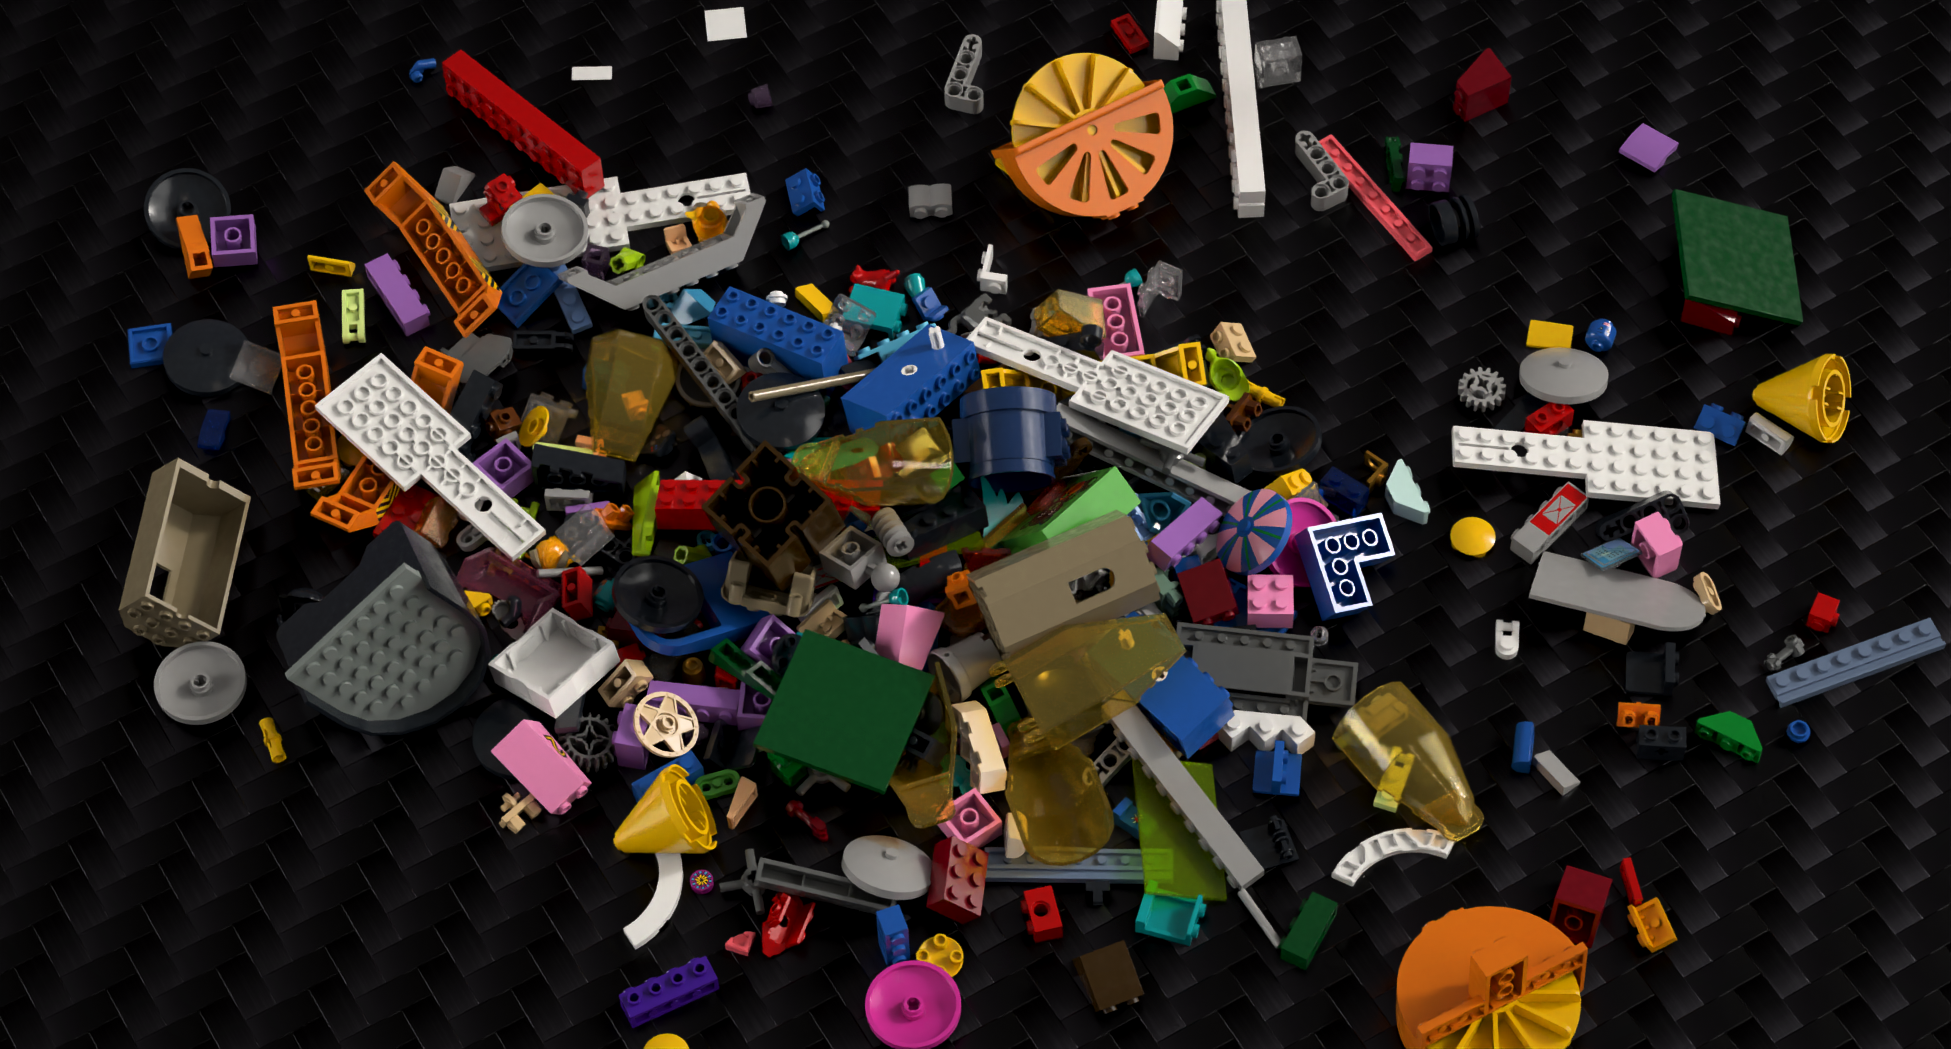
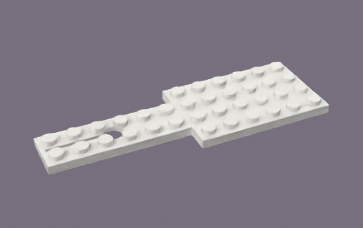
M985 317L966 338L974 342L976 353L1075 392L1069 400L1070 408L1188 455L1229 403V396L1114 350H1111L1104 360L1099 362L988 317ZM1034 353L1040 355V359L1036 361H1029L1024 358V355L1031 356Z
M382 353L315 405V410L404 492L422 478L512 562L546 535V530L457 450L471 439V433ZM479 499L483 501L490 500L492 507L488 511L481 512L475 508V503Z
M1583 420L1582 438L1453 426L1451 430L1453 467L1585 479L1586 497L1640 502L1662 491H1671L1679 496L1683 506L1718 509L1720 506L1714 434L1711 432ZM1515 445H1521L1527 449L1528 453L1524 457H1518L1517 453L1511 450V448ZM1668 497L1664 501V505L1673 504V497Z

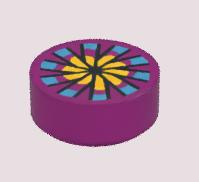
M707 870L695 871L690 877L691 889L697 894L710 892L714 886L712 874Z

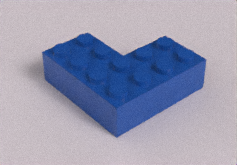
M1382 513L1307 527L1294 536L1322 621L1358 614L1373 605L1361 567L1383 563L1395 555Z

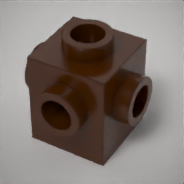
M508 407L502 410H493L487 418L484 427L486 433L496 443V439L513 431H516L518 434L523 423L514 408Z

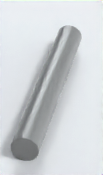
M602 566L582 567L588 576L603 575ZM571 568L537 569L536 576L537 578L561 577L563 571Z
M1245 889L1240 890L1237 895L1274 947L1279 949L1280 937Z

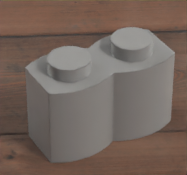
M941 183L931 186L914 185L908 187L910 217L923 219L932 215L943 218L953 214L950 184Z

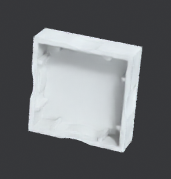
M552 608L534 623L521 638L510 644L488 663V666L496 684L550 716L557 718L620 662V658L614 642L593 630L580 626L572 618Z

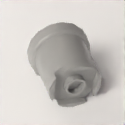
M977 632L946 648L939 647L934 649L927 657L929 672L935 675L934 682L936 686L952 703H962L971 695L973 690L1002 670V667H997V664L1002 662L997 648L990 639L984 641L980 638L985 635L982 632Z

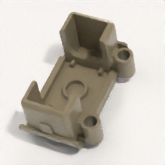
M738 551L733 553L729 561L726 579L721 587V595L728 603L745 606L750 611H769V614H774L775 616H782L783 614L791 617H802L808 614L816 597L814 591L818 571L815 567L807 566L801 573L795 572L791 592H782L749 584L752 569L750 559L747 560Z

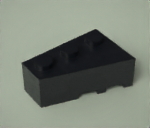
M1221 412L1192 448V453H1203L1206 456L1207 465L1237 484L1253 471L1248 452Z

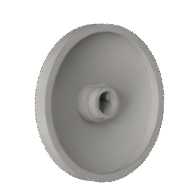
M535 194L520 199L507 210L502 220V240L508 252L517 260L535 267H556L572 261L582 252L588 240V222L582 210L572 201L553 194Z
M1556 347L1542 349L1528 355L1521 363L1519 379L1527 392L1541 400L1557 404H1579L1596 399L1603 394L1608 385L1609 374L1605 364L1597 357L1577 349Z
M210 641L189 643L171 652L158 667L154 679V692L162 710L172 719L190 725L208 724L224 718L239 705L247 687L245 668L239 656L227 646Z
M864 836L851 841L844 850L841 865L845 875L853 884L870 894L886 899L908 900L920 897L929 890L932 861L922 850L906 841L889 836Z

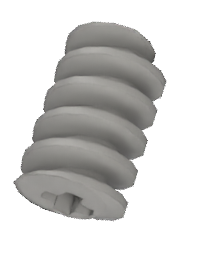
M887 507L874 514L871 520V528L889 555L900 557L909 553L914 547V539L894 509Z

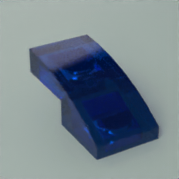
M208 409L200 431L198 448L220 449L225 439V429L231 419L230 411Z

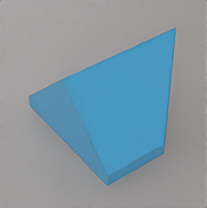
M683 289L672 307L671 313L680 324L688 325L709 316L716 302L702 289Z
M1173 492L1138 494L1148 528L1155 534L1162 532L1192 504Z

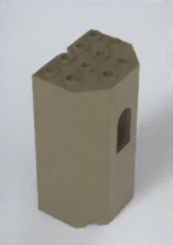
M176 458L152 472L119 607V612L126 628L132 630L136 635L151 640L156 645L181 647L193 642L208 641L220 635L251 499L250 496L222 481L209 479L208 473L180 458ZM156 565L169 572L163 600L150 595Z
M1114 510L966 574L978 606L985 618L993 643L999 652L1001 660L1007 665L1160 600V587L1154 576L1157 574V570L1153 562L1148 561L1146 555L1149 553L1145 541H1141L1137 535L1132 518L1130 516L1127 517L1125 513L1119 510ZM1102 568L1110 569L1113 572L1114 583L1111 588L1078 603L1075 602L1068 584L1069 582Z

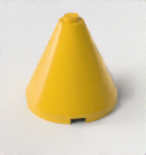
M1824 354L1758 384L1753 390L1752 397L1757 406L1823 443H1834L1842 436L1849 418L1850 411L1844 410L1845 397L1851 398L1849 370L1843 357L1836 356V354Z
M673 764L664 768L615 832L613 841L619 851L622 850L624 853L703 854L716 847L717 841L712 842V836L717 834V829L711 809L697 783L691 786L685 779V777L689 776V773L684 768Z

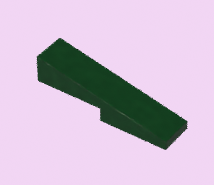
M725 638L710 651L708 661L771 700L774 699L783 678L762 660L756 663L728 638Z

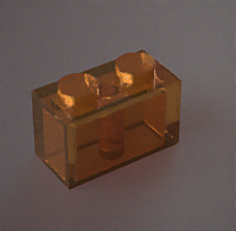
M441 496L433 498L427 502L413 531L429 540L436 549L442 548L448 542L449 537L447 536L450 530L458 522L456 518L459 512Z

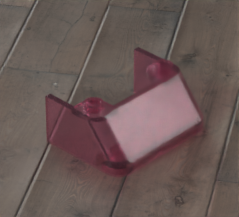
M493 546L465 558L456 577L462 588L466 587L468 591L489 592L504 601L510 595L519 597L522 601L521 612L523 614L521 619L525 625L523 633H526L549 610L555 608L562 598V585L551 578H537V570L518 558L512 562L502 551Z

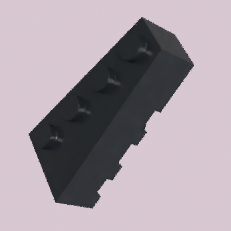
M534 444L531 469L535 490L545 491V489L561 488L563 490L583 489L594 494L624 495L627 474L625 460Z
M963 482L932 503L930 509L919 512L903 523L914 539L913 549L904 556L908 561H912L989 526L986 506L966 482Z

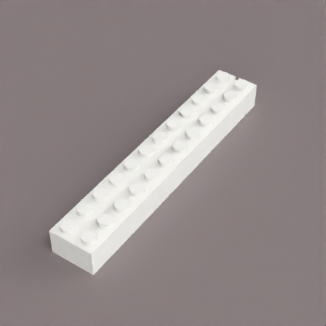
M1216 0V26L1220 29L1217 30V39L1220 45H1222L1219 46V59L1222 61L1220 63V71L1223 78H1225L1222 79V91L1225 93L1223 97L1224 108H1226L1225 124L1228 125L1227 142L1230 145L1228 146V156L1231 158L1230 175L1233 177L1231 181L1232 192H1234L1233 208L1234 210L1238 209V218L1264 217L1266 190L1247 0Z

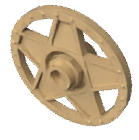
M654 692L644 697L635 708L633 715L635 734L641 744L651 753L664 758H676L687 753L695 745L699 734L698 720L691 706L681 697L669 692ZM663 698L659 708L645 704L651 699ZM677 703L685 709L689 717L678 714ZM639 716L649 725L644 735L639 725ZM693 731L690 742L684 748L681 734ZM663 741L671 752L662 751L653 745Z

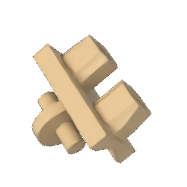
M518 792L513 796L505 793L502 796L505 803L500 808L503 812L509 808L511 810L501 818L499 824L502 828L507 826L516 834L526 825L519 817L523 811L532 820L541 813L542 809L531 793L519 803L517 801L522 796Z

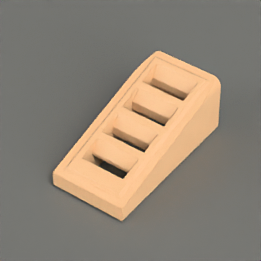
M743 776L739 780L727 814L728 827L732 830L737 826L758 796L756 783Z

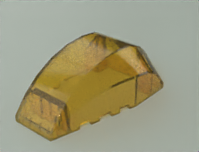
M616 329L592 337L585 370L592 452L636 462L670 397L677 377L678 359L661 339L622 329Z

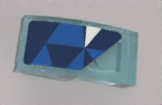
M850 506L842 517L845 524L844 528L847 529L851 525L882 543L871 528V515Z

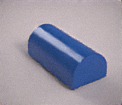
M1519 722L1516 725L1511 764L1512 769L1516 772L1528 774L1531 772L1535 736L1533 722Z

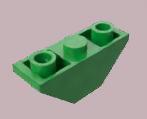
M1191 74L1170 80L1164 87L1172 113L1216 98V94L1208 80Z
M997 674L977 687L996 723L999 722L1006 736L1025 727L1011 696Z
M1731 711L1698 719L1694 733L1700 738L1714 742L1724 750L1737 753L1745 760L1755 763L1759 762L1763 748L1752 721Z

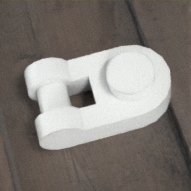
M1496 620V654L1505 660L1512 659L1517 655L1519 648V621L1512 620V623L1503 622V620ZM1503 631L1511 632V636L1503 635Z

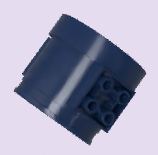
M1004 386L977 390L961 397L959 401L960 419H952L954 463L962 474L968 473L967 484L970 488L982 491L980 480L982 476L986 478L995 493H999L1000 489L1004 493L1028 492L1046 488L1055 483V467L1067 466V459L1071 458L1070 446H1068L1066 437L1070 436L1069 424H1067L1066 418L1062 417L1061 412H1057L1056 395L1053 392L1035 387Z

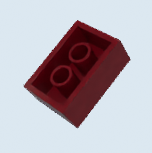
M954 836L936 843L934 846L930 875L931 884L928 890L926 907L961 924L980 917L989 853Z

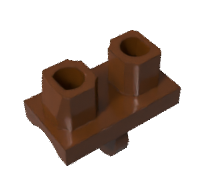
M1245 392L1238 402L1234 405L1227 404L1223 411L1226 415L1225 418L1237 434L1238 431L1248 432L1252 424L1250 417H1259L1263 409L1259 402L1252 399L1250 393Z

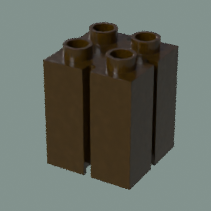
M764 440L736 469L743 484L739 485L730 476L701 508L717 533L747 560L750 559L751 563L783 592L793 582L794 573H801L811 563L805 550L809 549L817 556L845 527V524L832 499L802 472L799 474L791 462Z

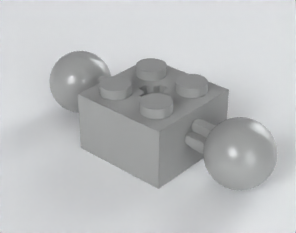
M851 525L840 535L835 536L818 554L820 555L824 572L855 590L870 577L872 585L880 592L893 591L900 582L898 569L892 564L887 563L882 543Z

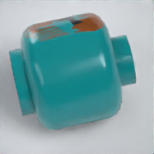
M614 578L612 581H601L593 594L594 605L605 613L614 612L615 605L612 598Z

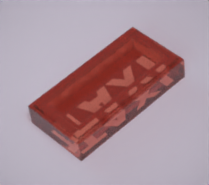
M1059 480L1048 486L1029 505L1026 511L1032 516L1045 510L1068 485L1064 480Z

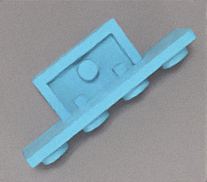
M928 321L916 326L917 330L912 333L906 330L897 334L898 339L890 341L887 338L878 342V347L872 350L868 346L857 351L858 356L853 358L854 361L877 353L881 363L884 362L928 325Z

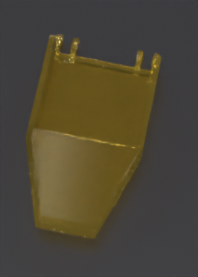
M1166 613L1064 625L1007 659L995 663L988 672L991 677H995L1008 670L1009 674H1004L995 680V686L1000 688L1014 681L1033 718H1028L1017 726L1020 732H1026L1035 726L1039 728L1030 731V733L1024 736L1025 743H1033L1045 738L1054 750H1058L1136 705L1141 700L1140 697L1144 692L1156 684V680L1164 671L1167 672L1186 652V649Z

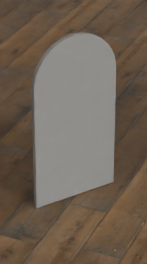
M1543 551L1541 560L1538 563L1539 566L1529 594L1531 599L1663 631L1689 630L1701 624L1706 617L1705 606L1701 603L1700 598L1681 585L1608 566L1602 568L1596 563Z

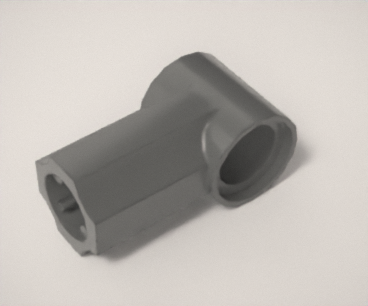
M768 348L760 349L748 360L749 368L755 373L763 375L776 372L793 374L775 359L773 352Z

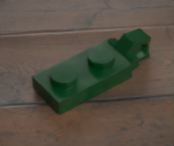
M1398 136L1385 138L1386 163L1391 191L1400 192L1402 183H1405L1406 180L1405 170H1402L1401 167L1403 156L1399 153L1401 143Z

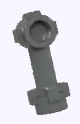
M1796 635L1787 637L1784 640L1786 647L1776 655L1774 653L1767 655L1768 658L1764 660L1765 666L1770 671L1778 670L1781 668V662L1788 656L1792 655L1793 658L1801 656L1805 650L1803 648L1804 644Z

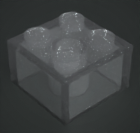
M1296 36L1255 43L1254 71L1259 88L1300 81L1302 53Z

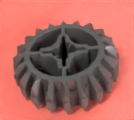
M590 712L587 714V717L582 715L579 732L584 731L582 734H576L578 732L559 734L557 743L580 770L581 768H586L587 774L590 772V768H593L596 773L599 771V766L606 769L608 763L612 764L614 762L615 745L612 744V735L615 730L614 724L608 725L609 720L607 718L601 721L599 714L596 718H593ZM587 737H589V742H591L590 749H588V744L586 743Z

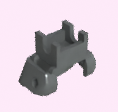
M471 333L467 338L463 337L449 351L442 347L440 352L464 363L458 384V389L462 392L474 369L488 376L497 367L504 368L512 358L513 348L512 340L509 337L486 334L479 338Z

